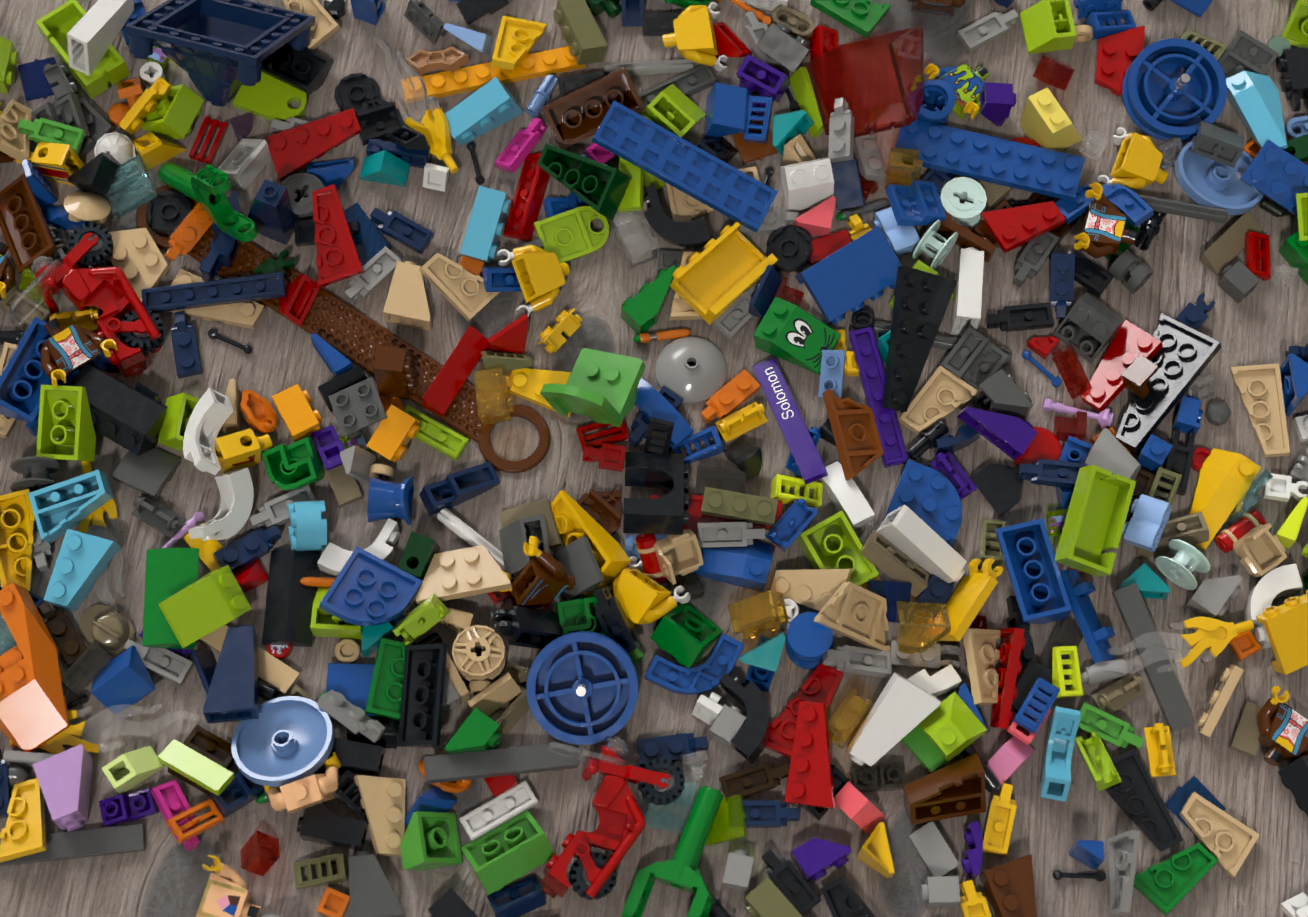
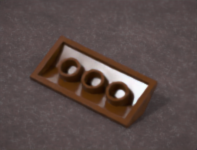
M23 173L0 191V227L18 273L21 274L47 264L56 249L55 242L37 198L30 188L26 175Z

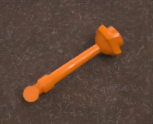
M729 0L746 12L753 11L757 20H761L768 26L772 24V18L764 15L760 10L754 9L741 0Z

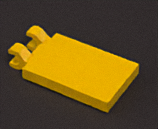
M972 559L969 563V576L963 577L926 635L936 641L960 642L997 585L998 581L996 578L1002 574L1003 567L996 566L992 571L991 567L995 560L986 559L979 571L978 565L981 560Z

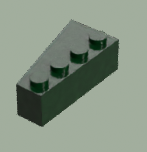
M547 143L537 163L539 167L562 183L595 211L613 221L631 177L616 168Z

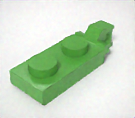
M41 117L40 119H35L34 122L21 119L18 124L20 133L28 135V139L37 143L68 144L76 154L79 153L86 136V132L83 129Z
M1085 702L1080 709L1081 718L1078 728L1090 734L1091 732H1096L1098 737L1117 747L1126 749L1127 745L1130 744L1141 749L1145 739L1133 734L1135 728L1130 726L1131 724Z

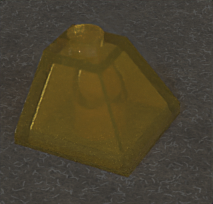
M896 602V644L898 652L906 654L923 653L950 633L951 626L946 604Z

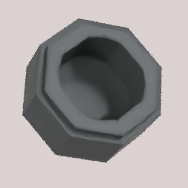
M1216 401L1209 405L1205 416L1210 424L1220 426L1227 423L1231 411L1226 403Z

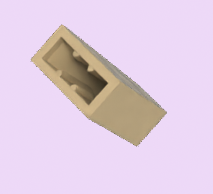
M397 261L383 315L385 322L431 331V317L422 273L419 271L421 267L416 263Z

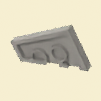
M1129 830L1106 839L1109 916L1119 917L1130 913L1140 831Z

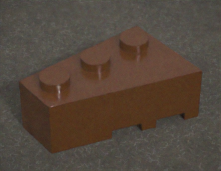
M977 753L903 786L904 807L911 825L986 812L985 770Z
M1032 854L988 869L980 875V880L996 917H1037Z

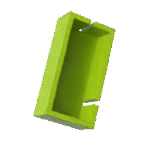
M69 0L35 22L47 44L52 50L54 49L58 58L66 65L88 96L93 99L108 90L109 83L114 86L128 77L130 73L124 59L112 44L90 76L69 67L67 33L86 14L77 0Z
M1096 465L1080 468L1054 561L1096 577L1111 575L1116 553L1101 554V552L1115 550L1119 547L1136 481L1119 474L1112 475L1113 472Z

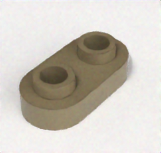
M779 6L773 10L772 23L777 25L779 22L783 23L792 30L790 34L795 38L801 36L807 40L813 35L814 22L811 18L787 6Z

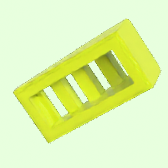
M777 474L771 481L770 498L778 499V502L790 505L796 499H804L807 506L820 507L822 505L823 483L814 481L805 485L803 479ZM790 487H793V495L790 494ZM800 488H803V497L800 496ZM810 489H813V499L809 498Z
M1304 496L1275 534L1283 546L1288 549L1291 548L1297 539L1308 506V497Z
M1077 646L1052 647V685L1060 689L1056 699H1070L1083 696ZM1061 655H1069V659H1062ZM1062 665H1069V669H1063ZM1064 675H1069V680H1064Z

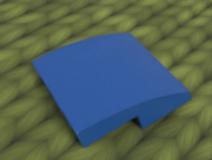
M913 180L910 186L889 184L886 188V193L898 226L927 225L935 223L937 220L944 221L946 219V214L934 182Z
M328 663L326 693L333 689L335 692L341 693L354 706L360 707L365 712L374 664ZM365 713V714H367L368 716H377V715Z

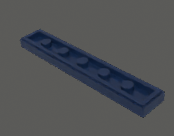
M278 272L141 289L142 304L146 311L151 310L152 313L282 298L286 297L284 273Z

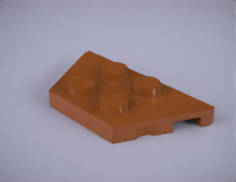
M826 390L822 393L845 480L849 481L884 454L872 408L858 404L855 400L848 397L842 399L835 396L834 391Z

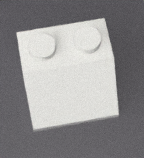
M821 158L780 167L788 212L814 208L834 196V178L830 158Z

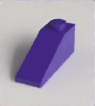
M971 407L964 408L957 415L959 419L1013 460L1023 455L1038 433L1028 421L1014 416Z

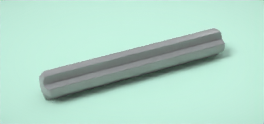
M685 58L605 64L604 72L609 71L611 73L621 67L626 68L629 76L686 72L694 68V62Z

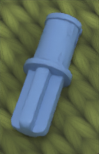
M551 74L547 75L540 87L534 90V96L525 108L527 114L535 118L538 117L541 107L550 101L549 96L558 83L556 77Z

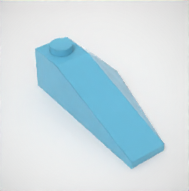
M1243 71L1227 78V99L1260 149L1266 140H1270L1282 149L1287 148L1280 94L1271 78L1249 71Z

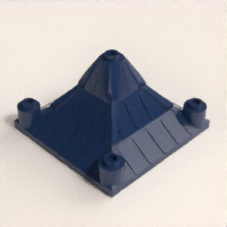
M167 0L126 25L125 35L129 36V52L135 58H148L149 55L153 54V46L162 49L163 54L188 73L195 87L207 101L211 102L214 106H224L230 102L242 84L254 86L261 81L262 60L286 43L295 50H304L305 47H308L311 39V28L315 26L316 17L250 0Z

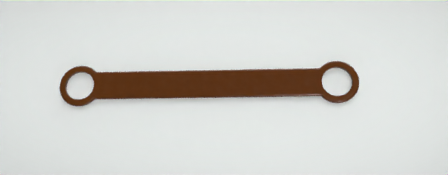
M168 185L149 192L142 199L136 211L137 229L147 228L157 246L165 249L171 247L168 243L170 238L157 235L149 228L146 209L150 200L156 198V195L160 192L177 191ZM184 195L191 201L193 207L197 204V201ZM211 226L191 251L187 253L200 263L204 257L207 258L211 242L214 239ZM251 241L240 242L231 268L222 265L217 274L225 279L253 276V270L268 258L272 257L275 261L277 258ZM286 269L285 287L292 283L301 273L294 269ZM320 288L300 328L311 335L316 333L338 352L355 364L360 365L372 375H374L373 365L377 346L407 349L415 355L413 365L415 385L414 390L409 391L408 398L422 406L424 394L443 367L439 362L324 288ZM279 298L259 300L282 315ZM468 381L465 382L444 416L425 408L477 442L483 458L487 462H491L494 468L503 472L521 473L534 468L545 458L550 447V431L540 414L525 406H505ZM509 417H520L530 421L536 427L539 434V443L536 450L528 458L520 461L504 460L497 456L490 446L489 440L492 429L498 422Z

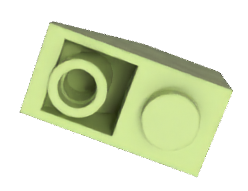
M147 746L122 754L102 767V770L118 794H124L164 768V766L159 762L158 756L152 747Z

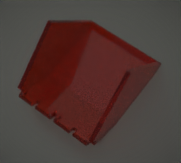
M921 25L838 45L806 63L825 135H829L830 114L835 112L834 101L837 98H844L849 103V109L852 110V115L855 118L854 138L869 135L871 131L878 133L891 130L892 126L895 129L909 126L913 121L917 120L924 99V34Z

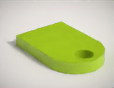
M261 72V81L256 83V85H241L232 104L234 108L270 121L277 119L286 122L287 118L291 119L294 117L300 119L306 112L308 100L305 92ZM294 101L301 103L297 109L289 108V104Z
M580 206L533 224L538 239L542 241L544 250L546 252H554L559 263L568 262L597 251L605 244L609 236V224L606 217L595 211L591 206ZM592 220H599L602 223L603 228L600 232L591 230L590 222Z

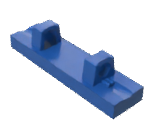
M1077 569L1060 571L1072 612L1094 663L1101 664L1115 660L1116 658L1108 642V639L1115 636V632L1112 626L1102 628L1088 596L1096 591L1093 582H1082Z

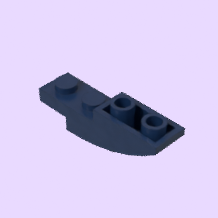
M233 190L227 199L231 204V208L241 214L238 194ZM214 222L211 225L214 239L210 245V252L207 258L204 257L199 266L203 281L214 280L222 265L231 268L240 241L222 232Z

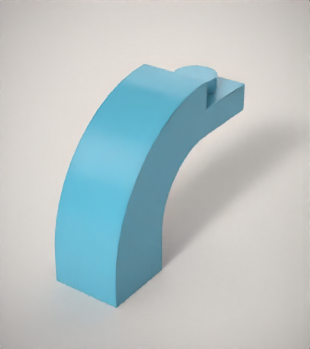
M1055 706L1052 722L1050 721L1043 754L1040 781V797L1066 802L1071 784L1073 746L1081 718V711Z

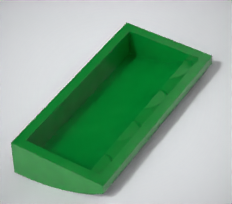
M160 548L146 551L142 647L193 650L196 641L184 648L181 647L158 603L198 580L199 548Z

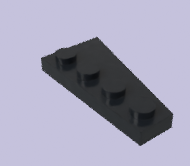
M1133 749L1113 759L1112 762L1122 782L1104 789L1160 853L1183 842L1184 839L1136 750Z
M846 877L820 888L833 917H875Z

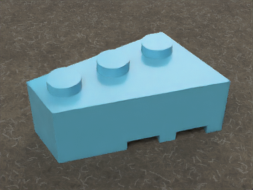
M495 77L445 113V116L449 123L450 134L462 146L524 112L511 92Z
M479 185L460 250L462 256L490 264L492 259L496 258L498 252L497 243L499 237L503 234L505 220L512 203V199L507 193Z
M99 469L28 493L41 540L50 544L66 533L67 529L73 528L113 498L108 476Z
M67 529L43 600L51 605L76 611L94 587L93 584L102 572L104 573L108 567L107 564L122 547L108 539Z

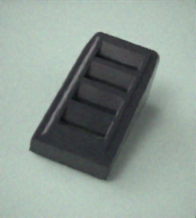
M651 417L643 452L669 453L674 423Z
M348 769L338 779V788L334 793L361 820L366 821L368 825L367 815L363 813L365 808H362V805L359 808L356 806L361 799L360 792L352 800L348 798L359 788L354 780L356 775ZM352 781L353 784L346 791L342 792L341 790Z

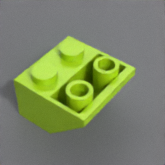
M1042 0L1019 14L1028 54L1070 50L1073 48L1077 34L1069 0Z
M674 84L661 91L644 111V114L654 123L683 139L706 116Z
M318 587L313 602L310 624L313 636L362 639L363 626L345 622L319 608L320 602L329 588Z

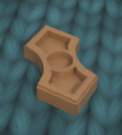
M452 46L440 51L420 49L404 60L405 67L420 76L434 70H446L453 73L469 62L467 54Z

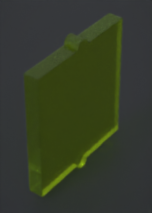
M738 794L722 800L705 846L747 836L744 819L746 814L743 811L742 795Z

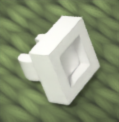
M426 163L422 187L445 192L448 185L449 168Z
M712 692L709 698L701 694L695 704L692 715L712 726L723 708L718 704L721 696Z

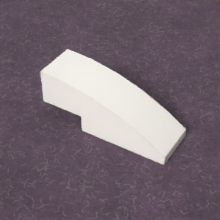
M837 461L826 466L828 476L821 478L820 481L823 483L837 511H843L853 530L873 521L875 516L873 510L853 479L845 480L842 465Z
M951 664L932 676H929L924 668L907 679L936 698L958 688L962 682Z

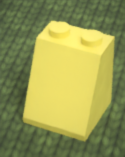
M1048 87L1027 98L1019 125L1028 138L1037 142L1041 148L1059 152L1083 139Z

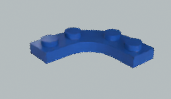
M1117 183L1102 185L1103 194L1127 216L1126 220L1135 228L1154 215L1153 209L1133 190ZM1089 184L1077 189L1074 202L1064 199L1055 202L1065 217L1067 224L1085 213L1091 201H1094V198H1087L1085 196L1086 191L1092 190Z
M722 633L709 659L700 666L689 669L655 655L644 679L677 694L696 695L708 692L720 685L719 680L725 673L730 675L745 644Z

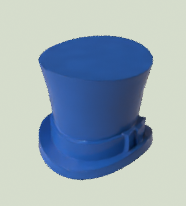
M938 79L927 80L918 84L911 92V105L908 109L907 117L947 126L949 114L953 110L956 101L953 87L948 82Z
M370 477L367 510L368 522L399 518L405 519L407 525H411L415 478L408 477L404 482L398 484Z
M804 612L797 615L789 624L785 639V649L791 661L807 670L816 669L822 663V655L828 649H833V630L814 622V618L818 614L815 612Z

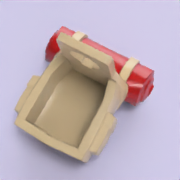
M1254 509L1249 513H1245L1241 519L1229 528L1222 530L1214 539L1217 547L1224 553L1234 550L1240 557V562L1246 571L1254 577L1263 576L1287 558L1286 549L1279 541V538L1268 531L1272 527L1271 523L1266 524L1262 514Z
M683 529V535L669 534L668 537L656 540L654 534H639L635 538L636 549L640 555L644 574L659 584L668 579L674 585L676 584V575H687L704 565L698 540L690 529Z

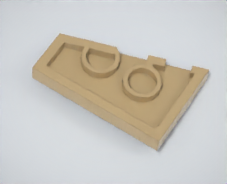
M438 252L419 269L468 322L500 293L486 292L482 277L477 274L476 276L463 269V266Z

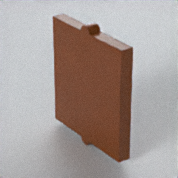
M752 121V124L763 125V121ZM751 129V133L762 134V130ZM770 129L767 144L745 142L743 140L744 132L731 135L743 164L758 159L762 161L764 157L779 153L772 145L773 136Z

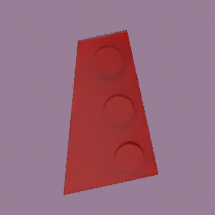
M1054 201L983 212L980 215L981 220L1004 254L1064 224L1066 220Z

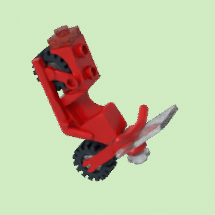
M85 223L81 224V229L76 227L74 233L71 232L69 239L70 252L64 257L62 262L58 259L53 261L52 257L40 256L33 261L31 270L35 274L36 279L12 302L9 309L11 323L14 326H19L43 301L52 314L58 313L59 308L53 295L63 288L64 295L80 311H84L88 306H94L103 311V314L97 321L98 332L96 334L105 339L114 340L118 351L113 348L108 349L111 357L108 358L112 365H117L124 379L137 377L147 369L144 355H148L149 350L151 353H156L161 349L163 322L161 319L159 320V316L156 313L152 315L151 310L146 311L121 268L103 267L105 266V261L109 262L110 256L113 255V240L111 234H108V229L104 228L102 230L100 224H97L96 227L93 226V223H89V227H86Z
M617 736L614 739L608 737L606 746L602 745L601 754L550 742L547 747L548 752L587 762L582 773L583 780H590L592 775L596 773L606 776L602 778L591 803L599 817L597 829L591 833L577 831L575 835L572 833L568 834L561 844L564 850L559 856L554 854L546 864L549 870L539 882L543 885L541 890L553 899L556 896L562 898L571 885L574 892L588 900H597L609 894L617 882L616 867L646 826L645 817L627 782L639 784L638 790L641 791V796L645 797L650 804L654 803L658 806L668 805L678 799L685 788L684 772L678 767V763L672 762L669 758H658L651 760L643 768L624 765L625 761L622 757L624 755L627 756L629 753L626 749L628 744ZM589 846L612 851V854L606 857L600 852L589 853ZM573 856L574 858H576V861L573 862L571 870L569 872V883L567 881L566 871L568 864Z

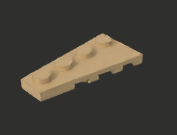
M756 166L738 169L759 181ZM665 182L672 220L690 222L715 211L713 208Z
M1279 363L1230 367L1231 375L1264 457L1289 456L1290 447Z

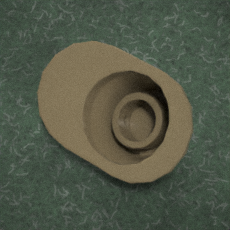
M94 605L89 607L80 618L79 629L81 635L88 642L106 653L120 654L125 651L123 647L128 639L134 641L135 630L132 623L108 606Z

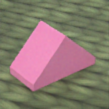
M1013 736L988 761L989 764L987 766L998 779L1001 786L1035 750L1030 745Z

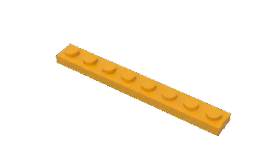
M569 46L527 54L515 70L492 67V62L459 68L453 73L444 71L405 79L402 82L407 104L478 90L495 77L502 84H508L586 68V64L578 65L574 56L570 54Z

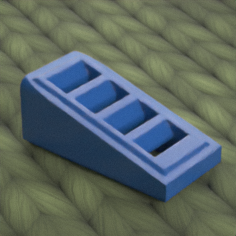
M1130 10L1090 12L1084 21V25H1089L1093 28V38L1091 40L1136 28Z
M749 96L746 132L743 133V140L745 142L768 143L772 97ZM754 103H765L766 108L754 107ZM753 112H762L765 115L764 117L753 116ZM752 120L763 121V125H754ZM751 129L762 130V134L751 133Z
M27 159L22 160L27 181L37 198L39 206L43 207L55 203L57 199L52 185Z
M316 333L311 335L313 347L334 377L353 368V364L349 359Z
M715 425L689 436L677 447L671 444L673 452L683 454L681 448L685 447L688 454L684 458L685 464H691L718 455L726 450L720 432ZM710 438H713L715 442L712 446L709 441ZM701 441H704L706 448L703 450L700 445ZM692 444L695 445V448L697 450V452L694 454L690 446Z
M1038 678L1013 722L1035 734L1058 696L1060 689L1044 679ZM1023 713H1026L1027 715L1031 716L1032 718L1036 719L1037 721L1034 722L1033 720H1031V719H1029L1028 717H1026L1025 715H1023Z

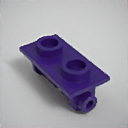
M950 451L939 453L935 456L936 460L929 464L932 469L943 474L953 484L960 500L977 490V487Z

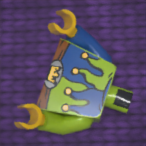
M928 64L922 72L929 75L928 80H943L953 87L956 101L952 111L962 121L968 114H971L970 118L973 120L980 113L979 93L985 84L984 80L989 77L987 69L980 66L973 71L965 64L959 67L938 68L935 64Z

